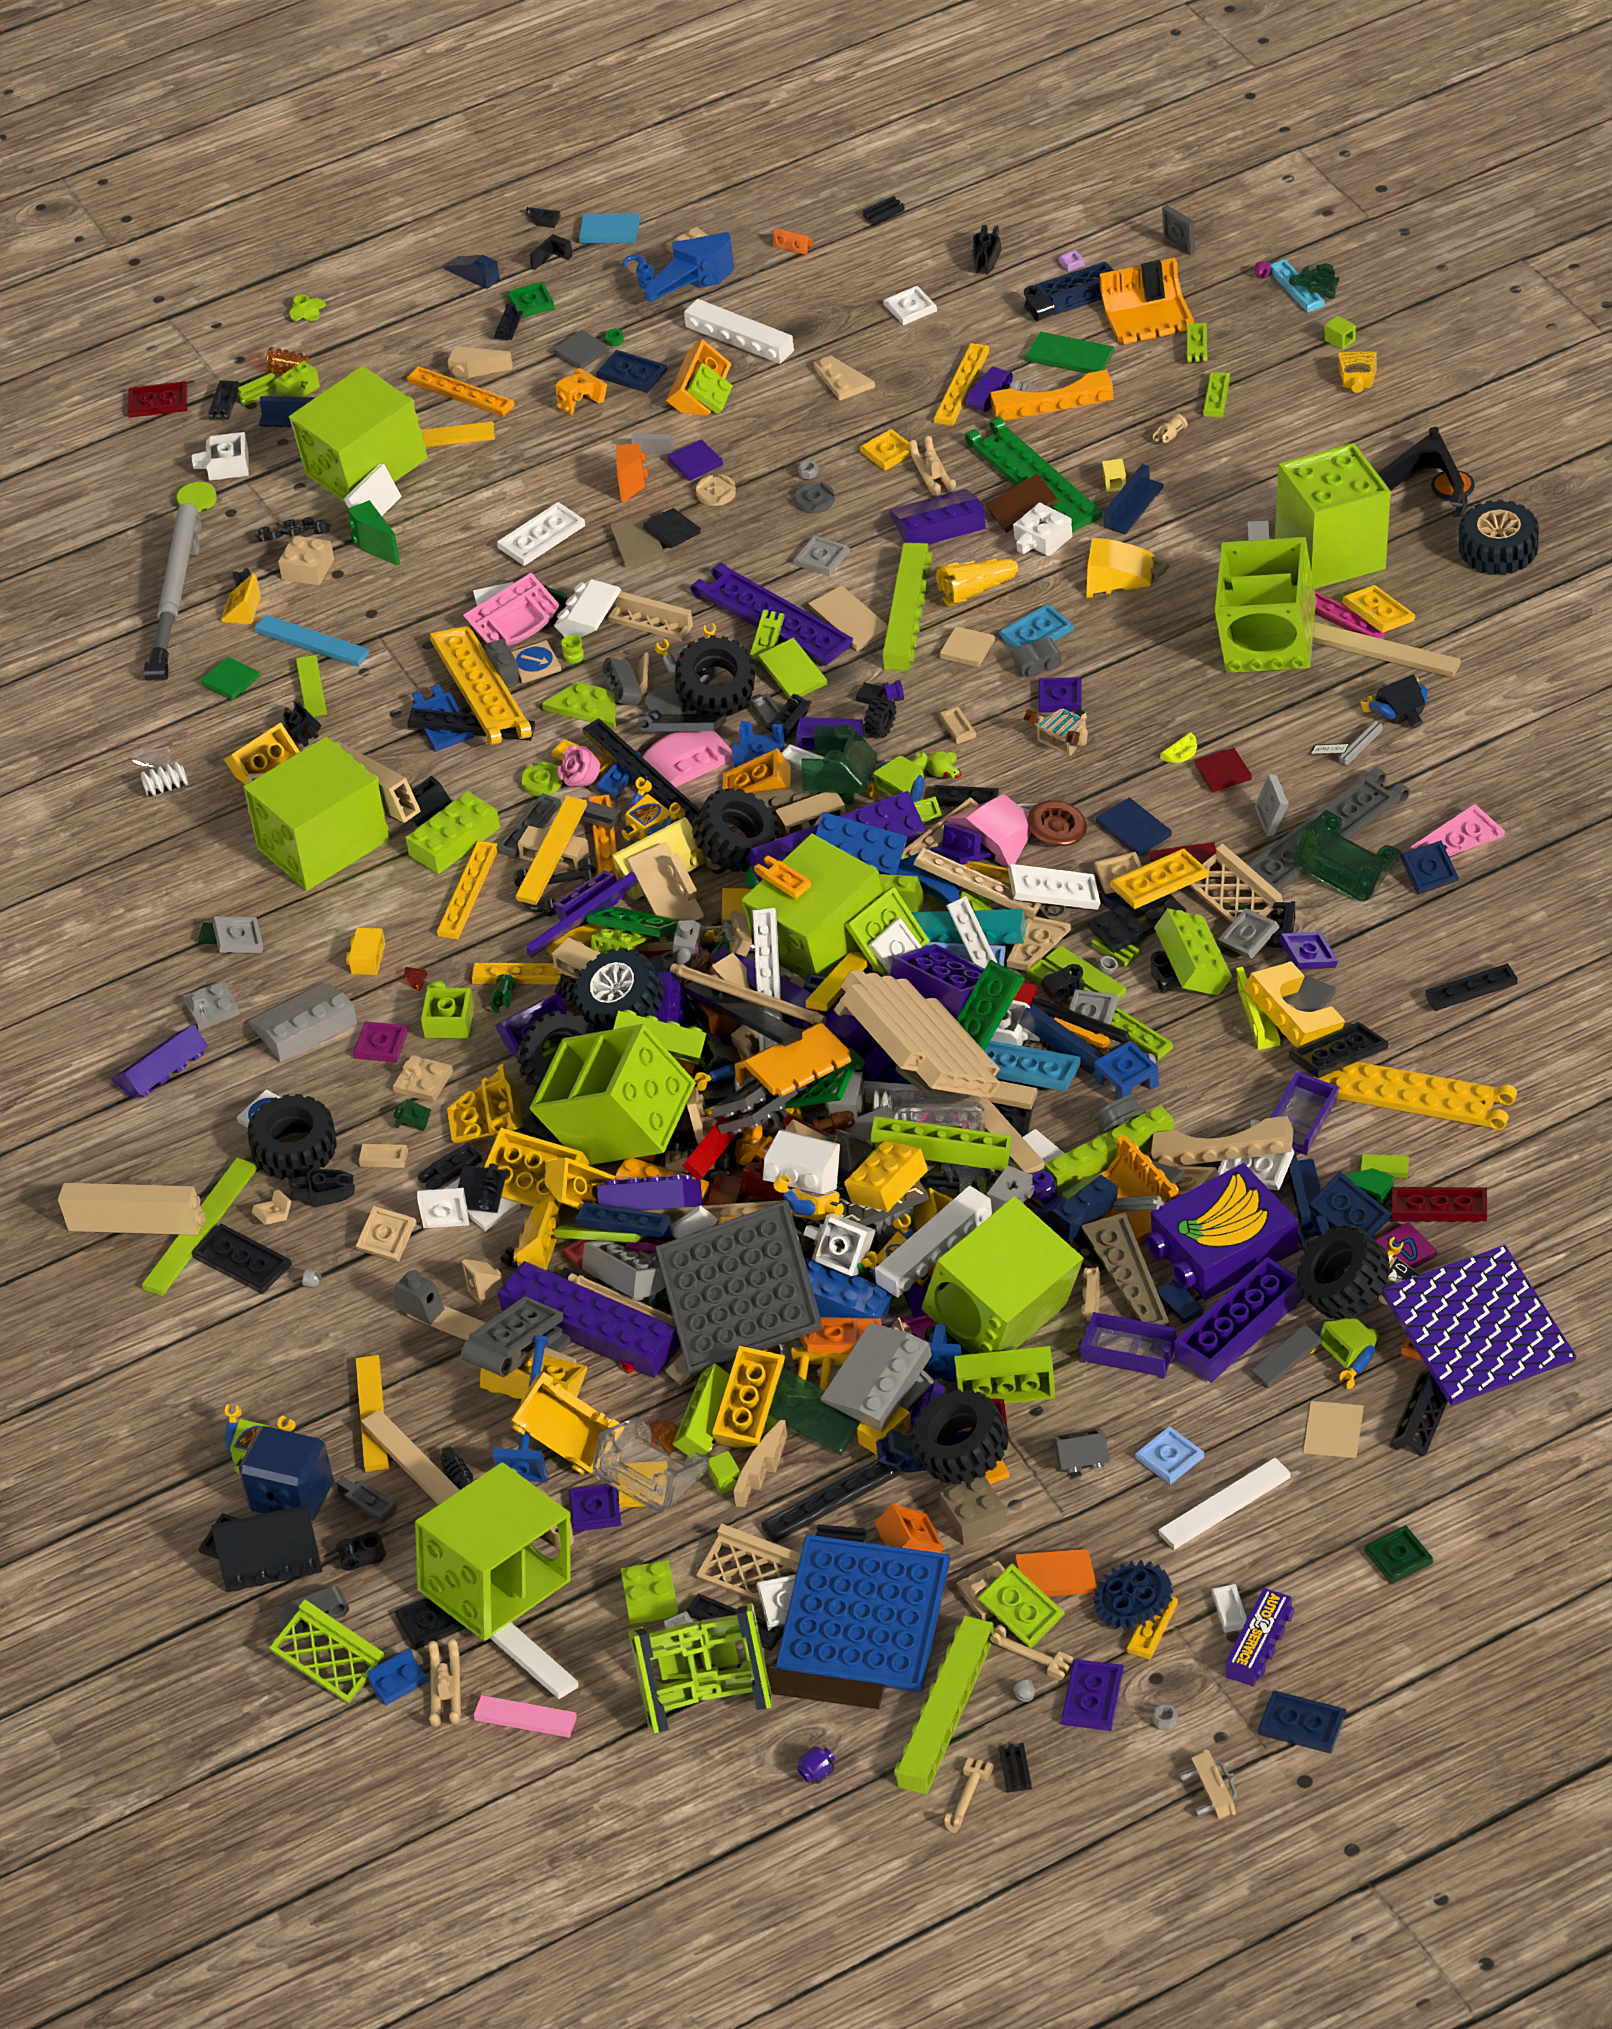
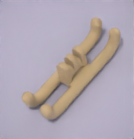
M926 436L924 439L926 465L920 457L917 441L911 440L909 446L912 458L931 494L937 497L941 493L940 485L933 481L937 478H941L948 492H954L956 481L950 479L935 452L932 437Z
M455 1639L448 1641L450 1657L449 1676L447 1665L440 1663L437 1642L430 1641L428 1644L431 1683V1715L429 1720L432 1726H439L441 1723V1700L451 1699L449 1718L452 1724L457 1725L461 1720L458 1643Z

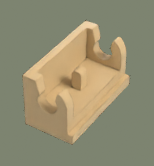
M743 1025L731 1034L733 1046L745 1058L758 1053L754 1039L759 1038L758 1032Z

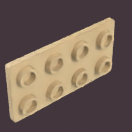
M666 842L628 858V863L637 877V881L655 915L683 921L687 919L699 921L704 918V914L695 899L697 890L678 853L673 855Z

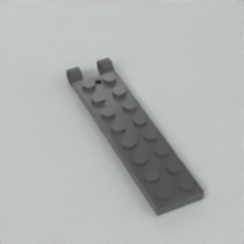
M1375 767L1366 776L1247 865L1279 892L1397 802H1405L1410 795V789L1402 783H1397L1393 789L1387 791L1381 787L1386 780V773Z

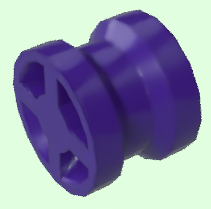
M895 680L891 684L888 682L883 683L885 699L890 701L896 699L899 701L904 700V692L900 680Z

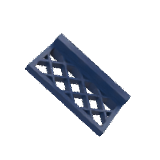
M1105 261L1036 284L1035 286L1039 287L1053 301L1056 309L1054 315L1102 300L1100 278L1093 277H1099V274L1115 270Z

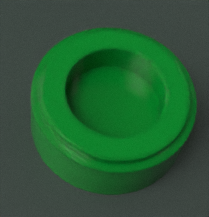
M619 329L608 330L604 334L605 343L613 347L621 345L624 342L623 332Z

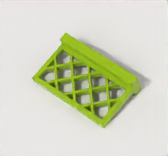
M305 1599L300 1604L299 1611L269 1647L271 1652L348 1704L369 1679L368 1671L376 1665L385 1662L384 1652ZM301 1619L309 1624L310 1632L295 1634L294 1627ZM314 1636H327L330 1645L315 1647ZM311 1637L312 1648L297 1649L296 1639ZM294 1640L295 1651L283 1652L278 1647L283 1641ZM344 1648L349 1651V1659L335 1661L333 1650ZM331 1650L332 1661L317 1664L316 1652ZM313 1653L315 1664L304 1666L299 1663L298 1655ZM365 1662L370 1667L365 1673L355 1674L353 1663ZM351 1665L352 1675L337 1677L336 1666ZM333 1667L334 1678H321L318 1669ZM353 1680L354 1687L348 1695L339 1690L338 1682Z

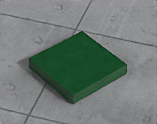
M1406 1525L1364 1546V1552L1391 1585L1433 1564L1431 1554Z

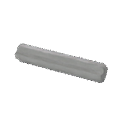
M1374 721L1349 745L1346 753L1339 755L1340 764L1348 765L1383 731V725Z
M1160 1196L1118 1198L1117 1201H1114L1113 1206H1116V1211L1159 1210L1160 1206H1163V1202Z

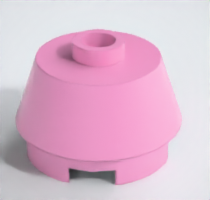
M570 746L562 754L565 756L562 766L558 765L559 778L564 780L568 786H589L598 776L600 770L599 760L585 746Z

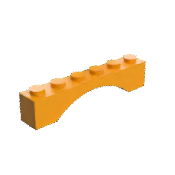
M1102 370L1087 373L1077 382L1053 391L1024 392L1009 388L990 392L991 408L995 418L1000 416L1004 421L1113 400V384L1108 371Z

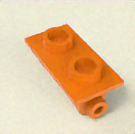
M774 228L772 246L807 255L808 248L813 246V240L806 235Z

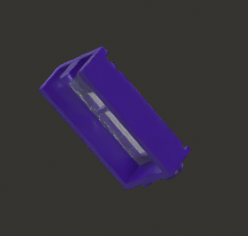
M1298 1071L1293 1076L1270 1118L1288 1116L1293 1129L1292 1148H1295L1296 1152L1307 1156L1317 1134L1336 1104L1339 1087Z
M1093 1312L1091 1320H1087L1085 1324L1084 1339L1080 1338L1078 1352L1081 1353L1082 1363L1087 1361L1158 1375L1159 1378L1165 1379L1175 1351L1174 1341L1177 1339V1331L1174 1327Z

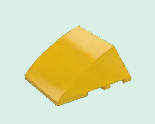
M1092 538L1087 570V598L1093 597L1094 593L1099 592L1111 594L1112 590L1120 588L1126 591L1151 586L1152 573L1150 568L1153 569L1154 560H1152V556L1155 557V555L1131 544L1109 539Z
M503 1064L497 1067L499 1071L492 1077L482 1079V1085L473 1092H466L447 1108L451 1139L454 1143L482 1141L497 1137L501 1128L515 1131L524 1127L519 1094Z

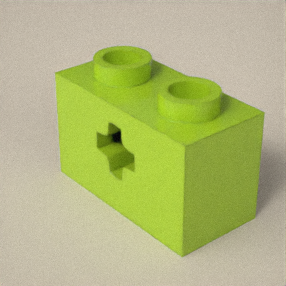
M305 361L297 364L274 380L277 396L305 397L320 387L317 369Z

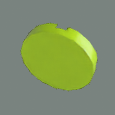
M206 482L189 483L183 486L177 494L178 505H193L197 508L198 513L202 512V509H210L217 500L215 488Z
M539 762L536 766L532 764L523 771L521 776L523 789L533 796H541L542 793L551 795L557 792L564 782L558 776V765L551 762Z

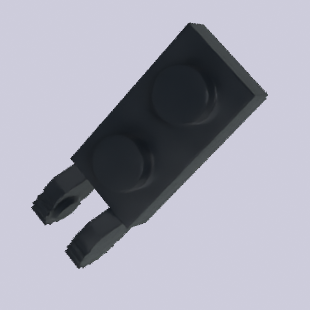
M467 1143L433 1162L424 1171L422 1170L418 1175V1180L421 1183H426L425 1187L427 1190L438 1189L443 1182L446 1183L461 1174L463 1165L475 1166L482 1162V1157Z

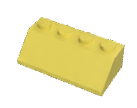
M684 817L613 854L612 858L618 880L633 872L628 863V858L664 842L668 844L673 855L678 853L687 872L705 864L706 858L701 854L702 850L698 849L695 844L696 839L693 838V829L688 819ZM638 881L634 887L625 892L634 901L644 896Z

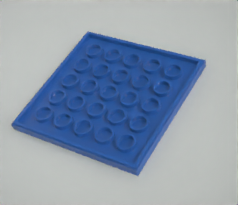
M806 1535L775 1669L884 1684L885 1688L922 1693L949 1570L950 1554Z

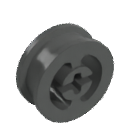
M1136 1093L1110 1103L1092 1116L1093 1121H1098L1102 1129L1100 1131L1101 1135L1146 1113L1144 1108L1140 1109L1136 1101L1138 1098Z

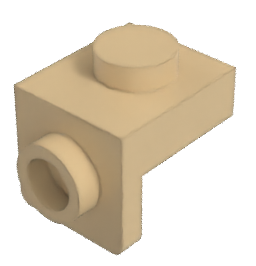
M275 1190L272 1201L253 1205L252 1213L265 1225L285 1221L288 1217L291 1200L280 1190Z

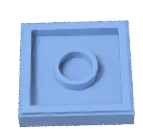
M1169 1426L1136 1452L1135 1457L1171 1485L1204 1458V1451Z

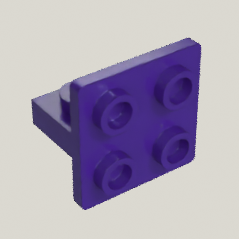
M951 823L944 824L942 845L931 847L932 852L952 859L961 865L967 864V861H982V858L990 857L991 852L980 848L981 833Z

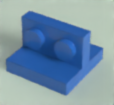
M936 1324L934 1334H930L928 1342L932 1356L923 1370L932 1379L942 1378L944 1381L957 1382L955 1356L962 1355L961 1345L947 1344L945 1325Z

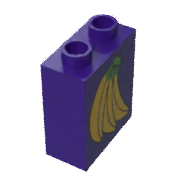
M1245 1163L1160 1206L1159 1210H1152V1232L1146 1235V1242L1153 1256L1158 1260L1166 1257L1172 1264L1173 1273L1178 1283L1184 1289L1192 1286L1204 1300L1239 1283L1266 1257L1278 1262L1298 1251V1219Z

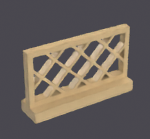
M1223 843L1216 848L1217 853L1202 864L1209 874L1206 877V884L1193 883L1188 885L1231 924L1243 911L1238 910L1239 903H1251L1252 911L1266 917L1273 910L1279 911L1281 909L1273 908L1275 902H1283L1282 894ZM1218 862L1222 866V871H1210V867ZM1209 877H1222L1221 884H1209ZM1225 877H1235L1237 884H1224ZM1208 890H1221L1220 897H1210ZM1224 890H1236V897H1224ZM1250 890L1252 897H1239V891ZM1264 902L1267 907L1263 910H1254V903ZM1223 903H1236L1235 910H1225Z
M721 1524L717 1531L719 1536L696 1577L698 1580L761 1604L758 1592H750L747 1586L777 1575L778 1578H781L780 1574L788 1571L797 1574L801 1553ZM722 1545L732 1550V1554L721 1558L718 1557L717 1553ZM750 1555L753 1557L754 1562L740 1566L737 1558ZM735 1559L737 1568L724 1572L721 1564ZM771 1563L774 1564L776 1570L761 1574L759 1566ZM719 1565L721 1574L712 1577L706 1575L709 1568ZM756 1567L759 1576L745 1580L742 1572ZM740 1573L743 1582L735 1585L727 1582V1577Z

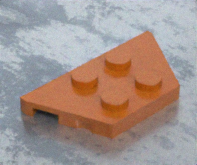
M820 1317L823 1329L799 1337V1340L808 1353L849 1354L868 1325L874 1323L882 1326V1320L880 1318Z

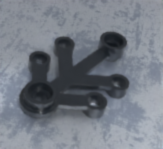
M306 517L301 519V524L297 525L295 519L283 521L284 526L270 529L269 526L258 528V532L254 535L258 542H264L283 537V534L298 536L304 530L313 529L315 535L329 532L330 528L326 519L314 521L313 517Z
M674 1131L669 1140L673 1150L685 1152L686 1148L690 1146L688 1155L690 1156L698 1146L696 1137L688 1136V1133L685 1131ZM731 1141L719 1156L718 1166L723 1168L736 1167L735 1142Z

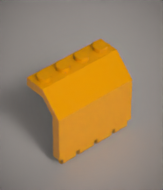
M1176 258L1161 260L1165 298L1155 301H1145L1141 265L1099 274L1100 291L1106 317L1118 343L1122 342L1123 345L1135 343L1137 338L1140 341L1156 338V334L1159 337L1175 334V330L1178 333L1187 331V324L1194 323V319L1181 294Z
M821 1022L802 1030L803 1039L785 1047L776 1043L734 1064L736 1081L743 1085L745 1084V1079L754 1075L773 1096L778 1094L780 1097H783L795 1091V1086L801 1088L814 1081V1076L818 1079L834 1071V1067L838 1069L850 1063V1050Z
M1125 1135L1117 1138L1118 1155L1108 1169L1100 1173L1118 1187L1117 1199L1160 1196L1164 1205L1178 1197L1180 1192L1176 1184L1171 1183L1166 1178L1164 1172L1152 1164L1149 1156L1144 1155L1134 1141H1130ZM1115 1206L1098 1219L1101 1220L1126 1213L1138 1244L1146 1240V1235L1152 1232V1210L1118 1212Z

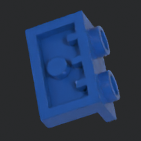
M410 1649L397 1653L391 1659L376 1665L368 1671L370 1686L385 1706L428 1682L427 1675L414 1660L413 1652Z

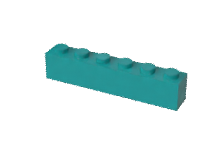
M1023 909L973 910L988 944L1024 943L1027 923ZM949 911L911 912L930 942L964 944Z

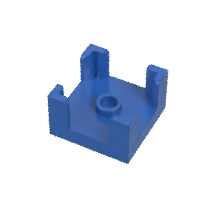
M741 721L739 726V747L737 744H734L732 748L734 768L777 748L782 753L785 744L783 725H772L773 736L753 734L751 722Z
M1131 1041L1094 1061L1095 1080L1102 1086L1106 1078L1115 1087L1116 1100L1130 1095L1131 1088L1147 1079L1149 1089L1159 1085L1158 1066Z

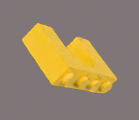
M1292 961L1251 973L1244 990L1296 1048L1343 1028L1345 1020L1332 1006L1314 1012H1303L1291 1007L1283 1000L1282 997L1299 991L1305 977Z

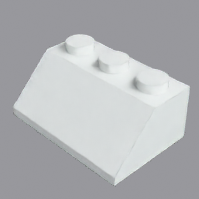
M593 579L585 583H579L574 588L575 593L566 601L565 604L567 606L558 614V620L554 627L564 637L577 635L582 638L597 630L620 593L621 589L619 587Z
M779 1130L764 1157L763 1180L775 1182L779 1176L787 1175L791 1180L790 1187L818 1194L837 1189L840 1144Z

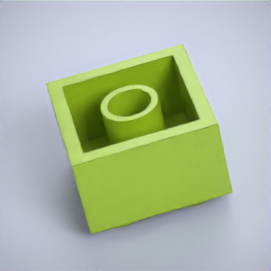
M427 988L421 1018L425 1038H469L475 1007L471 988Z
M669 1560L621 1568L630 1625L672 1618L679 1615Z

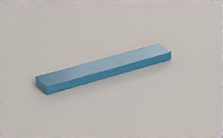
M265 615L255 626L256 633L357 667L369 655L368 648L269 615Z

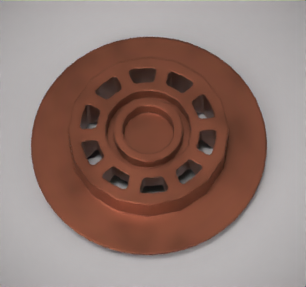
M1058 800L1042 801L1033 806L1028 813L1027 822L1031 832L1048 844L1056 846L1073 845L1079 842L1086 834L1087 823L1083 814L1069 803Z

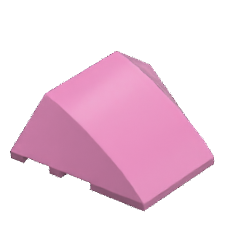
M1001 795L946 818L951 824L981 833V843L996 855L995 861L1004 868H1009L1010 864L1016 863L1032 834L1027 822L1028 813L1006 795Z

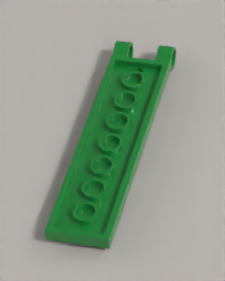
M1000 416L989 421L990 429L994 434L984 440L976 429L965 433L964 437L967 444L1015 486L1038 473L1057 497L1058 502L1050 508L1071 518L1072 532L1102 518V511L1013 433Z

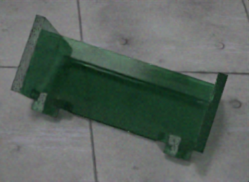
M841 724L839 726L815 725V754L824 757V759L802 758V792H866L877 765V753L849 724Z

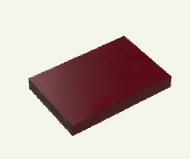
M187 381L129 388V418L186 412L188 409Z
M1215 842L1153 850L1150 851V859L1152 863L1181 849H1185L1198 862L1203 864L1217 852ZM1218 862L1214 863L1210 867V871H1221L1220 864ZM1209 877V880H1210V879L1222 878V877Z

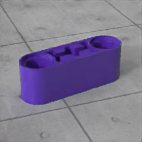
M992 366L969 392L966 400L967 406L988 412L991 408L990 392L1008 389L1013 379L1012 372Z

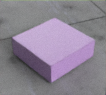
M1076 250L1059 256V263L1070 272L1085 266V259Z

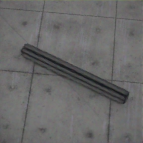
M1034 997L1031 1002V1006L1035 1005L1053 1018L1056 1017L1096 1034H1104V1036L1122 1044L1127 1043L1130 1037L1129 1032L1044 999Z

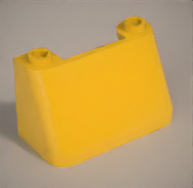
M545 1372L538 1373L510 1420L513 1423L511 1428L521 1435H524L526 1432L572 1463L571 1468L581 1475H584L585 1472L592 1474L623 1425L614 1419L604 1418L605 1415L603 1413H599L563 1389L559 1383L553 1384L554 1381L552 1380L554 1378Z

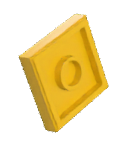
M892 429L860 446V452L884 471L912 456L909 442Z

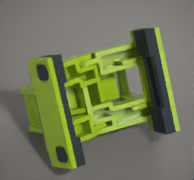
M753 1603L738 1605L737 1615L707 1619L701 1622H689L650 1634L643 1627L628 1630L647 1724L654 1734L669 1730L665 1711L697 1703L699 1700L753 1692L757 1710L772 1708V1694ZM742 1640L746 1660H744L740 1668L718 1671L719 1668L739 1664L735 1641ZM696 1653H700L704 1668L697 1669ZM658 1658L662 1680H682L668 1684L655 1680L651 1660Z

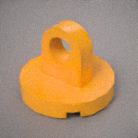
M759 1125L753 1129H748V1126L744 1127V1130L741 1131L743 1134L742 1138L738 1139L735 1144L737 1163L746 1166L753 1158L764 1162V1159L756 1155L757 1149L767 1139V1137L762 1136V1126Z

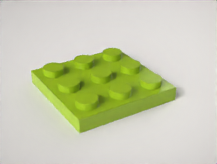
M895 887L886 890L845 924L873 969L886 976H889V973L868 945L896 918L902 919L922 948L930 942Z

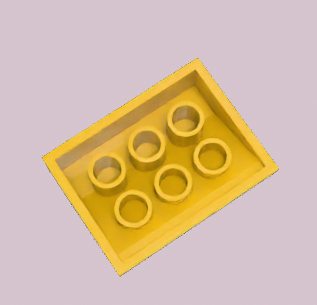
M501 1128L484 1168L489 1167V1164H496L498 1169L507 1170L501 1198L535 1207L552 1194L545 1185L547 1162L564 1157L585 1165H589V1161L581 1151ZM558 1202L559 1213L565 1206V1204L561 1202Z

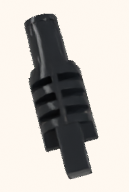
M451 1447L443 1448L441 1465L452 1483L458 1489H463L473 1482V1474L461 1456L459 1457Z

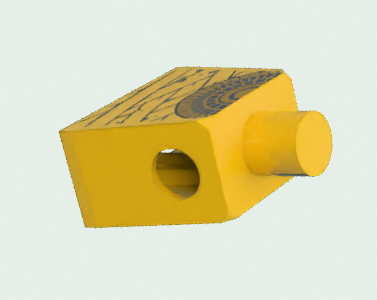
M1338 352L1339 373L1343 387L1351 388L1355 393L1362 392L1364 388L1372 387L1377 370V352Z

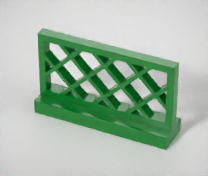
M848 1048L850 1050V1063L838 1069L834 1067V1071L828 1073L823 1079L822 1077L817 1079L814 1076L815 1080L808 1083L804 1090L798 1091L796 1096L784 1103L785 1107L783 1109L841 1100L854 1070L862 1069L865 1061L852 1048ZM834 1078L836 1079V1080H834L830 1085H828V1086L826 1087V1085H827L828 1083H830ZM817 1081H819V1083H817L813 1088L809 1089V1088H810L811 1086H813ZM823 1088V1090L818 1095L814 1096ZM837 1088L836 1093L830 1094L833 1090ZM805 1091L807 1092V1093H805L801 1098L797 1099V1098H798L799 1096H801Z

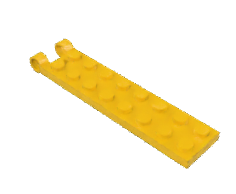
M464 626L430 633L432 644L485 731L489 745L501 743L500 730L516 727L519 739L531 737L530 723L524 717L471 627Z
M1355 1062L1317 1078L1339 1087L1337 1099L1486 1126L1494 1130L1505 1129L1509 1119L1508 1114L1503 1110L1495 1109L1491 1111L1494 1102L1510 1106L1514 1103L1517 1095V1090L1511 1085H1502L1498 1088L1362 1062Z

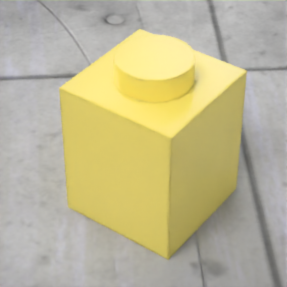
M1123 459L1102 461L1106 492L1121 491L1126 485Z

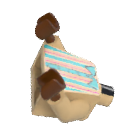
M1031 709L1026 710L1023 720L1029 721V724L1032 726H1037L1038 741L1068 756H1071L1078 746H1085L1087 744L1088 730L1086 729L1085 721L1087 715L1083 710L1078 709L1075 713H1071L1065 709H1059L1055 713L1046 716H1040Z

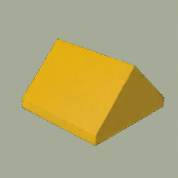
M252 573L229 594L221 617L223 623L252 624L261 598L256 574Z

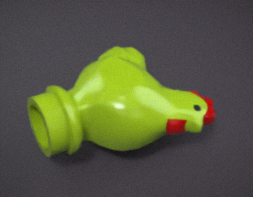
M936 751L930 755H926L925 752L916 753V757L920 756L926 762L923 770H927L932 776L939 778H959L962 776L961 770L953 766L957 760L956 753L952 751Z

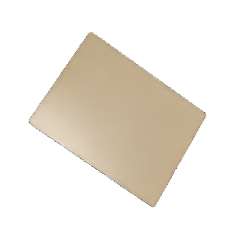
M1311 1401L1303 1453L1356 1458L1364 1406Z

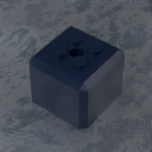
M267 1426L259 1428L238 1467L250 1510L262 1514L308 1505L311 1521H314L334 1482L326 1445L319 1438Z

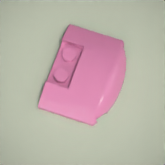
M530 573L463 616L486 643L504 639L507 646H512L540 631L551 620L556 609L559 607V603L538 579Z
M675 731L654 743L642 756L675 787L733 761L732 750L715 731Z

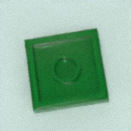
M544 282L507 291L509 301L515 303L517 311H523L521 318L555 309L554 302Z
M228 656L201 679V684L233 700L260 676L259 671Z

